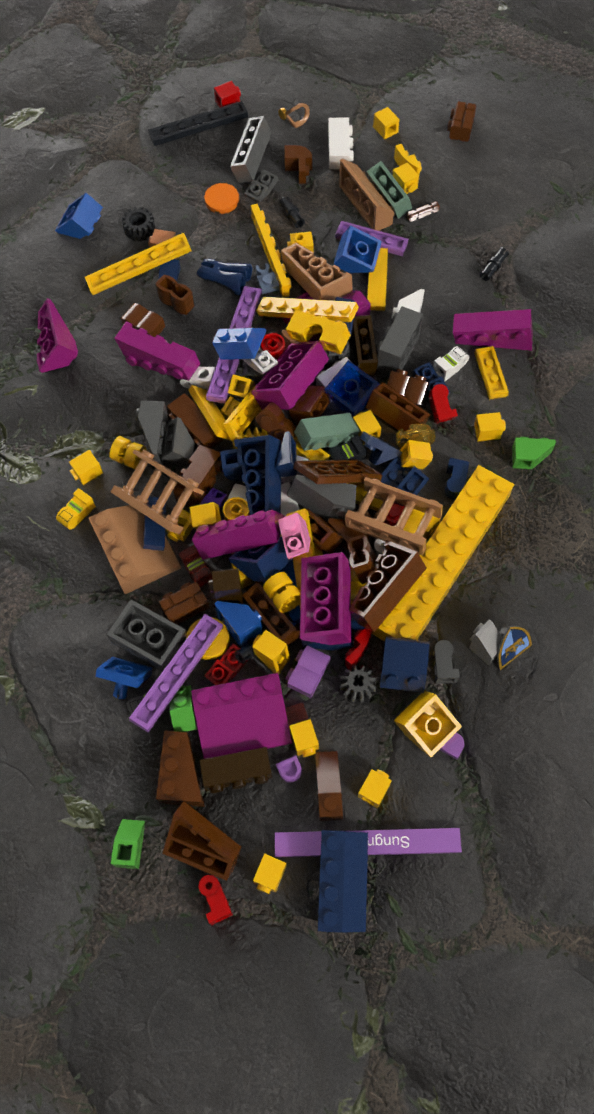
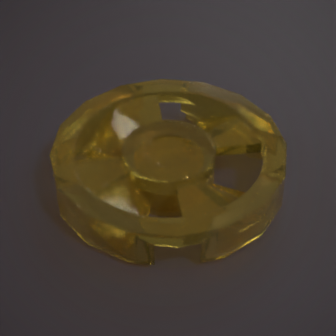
M412 424L409 426L410 430L403 432L402 428L396 433V444L399 448H402L407 442H400L402 438L427 442L430 445L436 439L435 430H431V427L426 424Z

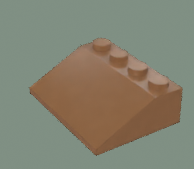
M131 505L106 509L89 517L124 594L181 569L166 536L164 551L143 549L144 514Z

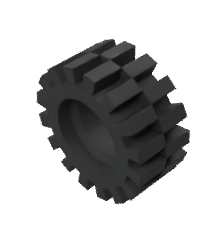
M134 207L133 211L130 208L128 209L129 213H124L122 224L125 235L129 239L132 238L135 241L137 238L138 241H141V238L147 240L146 236H152L151 233L153 234L155 222L151 211H148L147 208L143 210V207H139V209ZM137 222H144L140 226H134Z

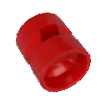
M269 333L264 336L260 347L262 351L267 350L277 361L285 351V341L281 335Z

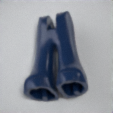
M208 258L203 260L197 271V276L220 283L228 287L234 294L240 295L246 282L252 276L253 268L250 263H224Z

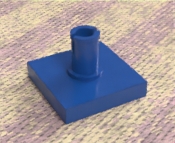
M111 657L97 668L95 677L116 682L113 697L117 698L119 695L118 699H126L128 686L138 688L151 676L153 668Z

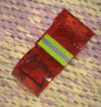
M195 545L178 553L181 563L191 579L197 582L200 588L213 579L209 568L202 560Z

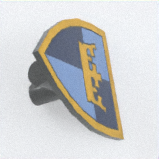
M509 626L498 631L502 636L497 654L499 670L503 669L532 646L530 634L523 627Z

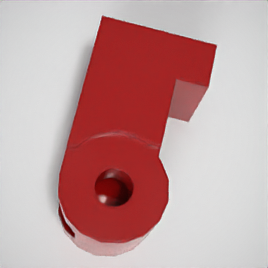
M443 384L435 385L429 392L435 424L453 420L458 416L456 409H450L447 398L449 391Z
M206 875L201 878L199 891L206 897L211 912L207 913L206 917L212 926L232 916L233 913L217 878L213 875Z

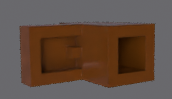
M284 145L285 171H299V184H306V176H309V171H312L311 152L300 145Z

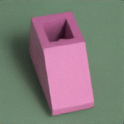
M298 513L278 519L287 558L290 559L309 552L311 540L306 521Z

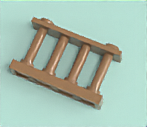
M134 449L133 454L141 458L127 485H124L123 488L114 485L111 493L168 531L181 534L184 527L178 524L179 520L177 518L193 491L201 495L205 491L198 488V482L191 478L186 480L153 459L154 455L146 450L139 452ZM149 463L156 468L141 495L135 496L133 489ZM162 473L170 476V479L156 504L151 506L148 504V498ZM177 482L186 487L171 514L166 516L163 514V507Z
M365 477L364 491L367 494L358 511H347L345 515L346 527L385 542L389 540L417 551L419 555L423 556L426 549V538H423V535L432 516L441 518L443 505L435 500H428L384 484L378 479ZM375 495L385 498L386 500L377 518L372 519L365 516ZM394 502L404 505L405 508L396 526L384 523ZM415 509L425 514L416 532L412 534L403 529L412 510Z

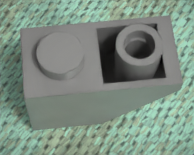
M490 619L485 624L480 623L475 628L474 634L470 638L472 642L469 647L472 652L488 665L497 657L502 636Z

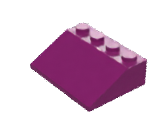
M278 673L191 690L204 759L263 747L268 749L292 744Z

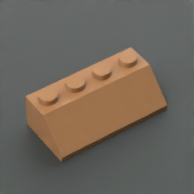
M341 159L339 186L371 229L379 231L392 225L394 210L387 204L384 196L376 190L374 183L369 181L366 173L358 165Z

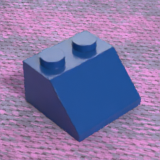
M85 193L68 205L55 231L59 234L78 239L86 235L89 236L94 230V223L101 217L100 212L103 207Z
M350 225L341 236L333 265L348 273L373 272L382 241Z
M218 329L212 344L221 360L255 359L266 329Z
M222 601L214 603L218 619L225 624L229 634L240 648L247 645L250 639L262 634V617L256 609L252 611L248 605Z

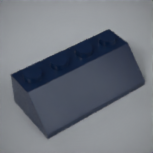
M322 830L318 931L366 932L368 833Z

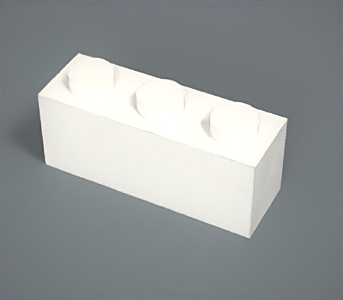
M329 118V169H340L341 159L353 161V150H350L353 149V138H350L352 136V125H349V118Z

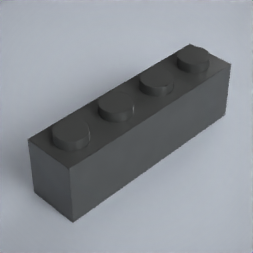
M264 116L249 118L230 167L238 183L250 182L256 176L272 133Z

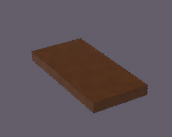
M358 459L295 461L293 467L316 484L364 482L365 477L378 479L379 481L382 479L381 473Z

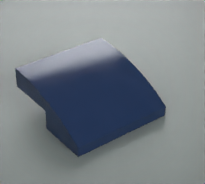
M399 457L394 458L381 474L382 483L417 495L429 480L415 466L413 468L402 467Z

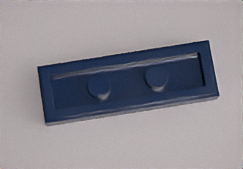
M149 496L148 504L151 506L155 505L159 498ZM166 503L163 507L164 515H166ZM144 515L143 549L164 551L165 528Z

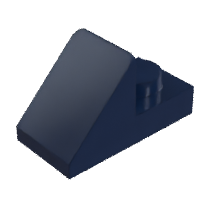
M364 431L360 439L366 442L364 446L373 450L369 461L374 465L389 461L402 454V451Z

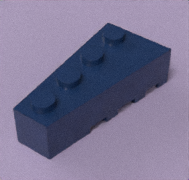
M270 435L235 439V447L238 448L239 452L237 457L243 471L241 476L247 490L245 494L250 515L258 511L265 512L269 510L281 513V475L276 468L281 440Z

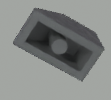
M177 417L166 424L162 459L182 467L189 463V459L194 453L195 443L181 418Z

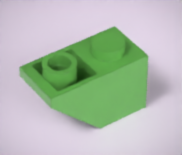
M528 437L515 438L512 446V468L533 469L552 453L556 440Z
M182 685L169 703L173 729L176 732L197 730L191 685Z
M122 819L114 839L111 859L113 866L139 869L145 821Z

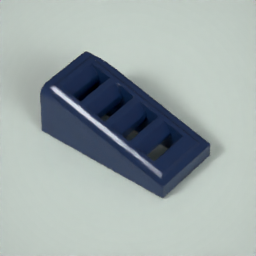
M289 431L284 434L276 463V468L282 478L294 476L298 473L293 468L295 461H297L296 442Z

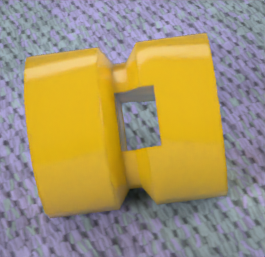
M118 436L112 443L109 457L111 460L121 464L125 463L126 466L136 469L141 458L133 454L134 449L139 452L147 449L144 445L136 442L132 443L131 440Z
M240 497L228 499L223 506L224 519L228 521L241 515L249 516L247 501Z
M285 572L274 574L264 583L263 590L270 599H273V603L279 612H289L300 604L301 593L293 585L292 580Z

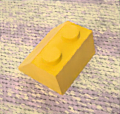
M425 690L424 693H421L393 720L402 732L430 758L462 727L438 696Z

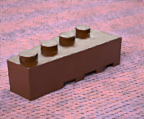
M386 540L384 544L385 550L383 553L379 554L375 560L377 564L374 570L369 571L365 587L360 588L349 608L358 624L373 632L378 629L427 568L417 551Z

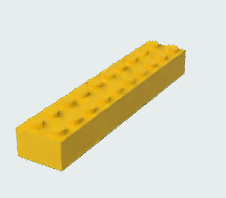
M480 465L477 466L427 542L423 556L420 555L427 567L426 570L375 632L372 631L373 635L385 641L386 636L412 640L419 639L506 503L514 487L513 483Z

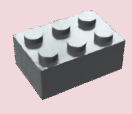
M401 306L398 313L395 312L392 318V326L387 327L384 334L385 339L383 342L380 341L377 347V352L379 353L377 356V372L390 376L391 371L403 370L420 336L422 313Z
M130 600L107 633V636L114 645L163 672L185 642L187 634L184 628Z

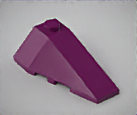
M47 298L38 311V330H41V333L37 339V345L40 346V352L37 353V363L39 371L42 373L69 366L78 355L75 339L51 299Z

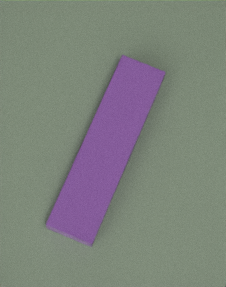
M344 221L340 222L335 238L341 239V236L351 225L381 240L380 248H388V253L403 256L408 244L407 238Z

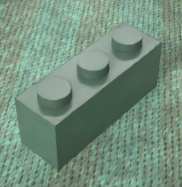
M382 161L366 171L370 182L374 183L376 190L384 196L385 201L393 208L394 214L398 219L413 209L408 195Z
M350 413L301 419L294 431L304 451L342 445L351 441V438L357 436L360 432Z

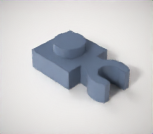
M265 263L264 270H261L257 265V282L260 289H262V295L280 290L275 273L270 272L269 264Z

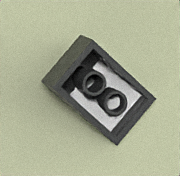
M141 401L140 408L136 410V420H139V429L143 432L150 453L154 455L153 459L164 466L162 452L166 424L170 422L165 402Z
M296 475L287 492V496L319 515L324 521H328L329 518L345 520L347 511H353L355 508L356 485L347 483L316 484L306 476Z

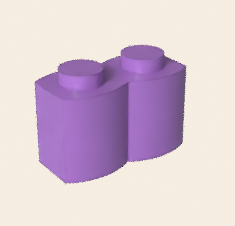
M306 646L305 650L301 649L295 660L298 664L295 669L291 668L289 670L286 680H288L289 688L311 698L330 662V656L310 646Z

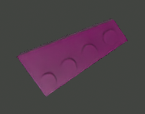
M531 309L454 314L453 336L455 344L494 346L496 348L532 351L533 327Z
M127 321L114 338L124 354L126 362L132 366L136 365L146 370L157 371L162 375L167 374L177 379L189 381L200 365L195 351L175 342L169 344L164 337L159 335L156 337L147 334V330L143 328L139 330L132 328L133 325Z

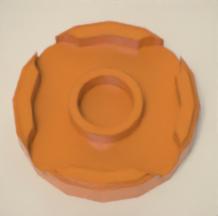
M227 183L212 185L205 192L206 207L214 213L215 211L219 212V214L229 213L238 206L239 193L234 186Z

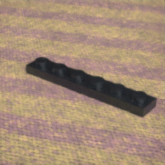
M240 101L148 129V133L153 145L157 146L248 118V111L243 102Z

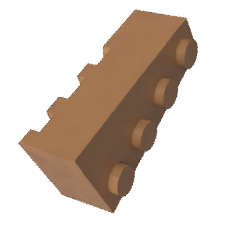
M298 243L281 250L282 263H284L286 271L314 300L335 301L336 297L342 298L353 292L352 274L348 272L343 273L336 265H329L326 263V259L314 256V252Z

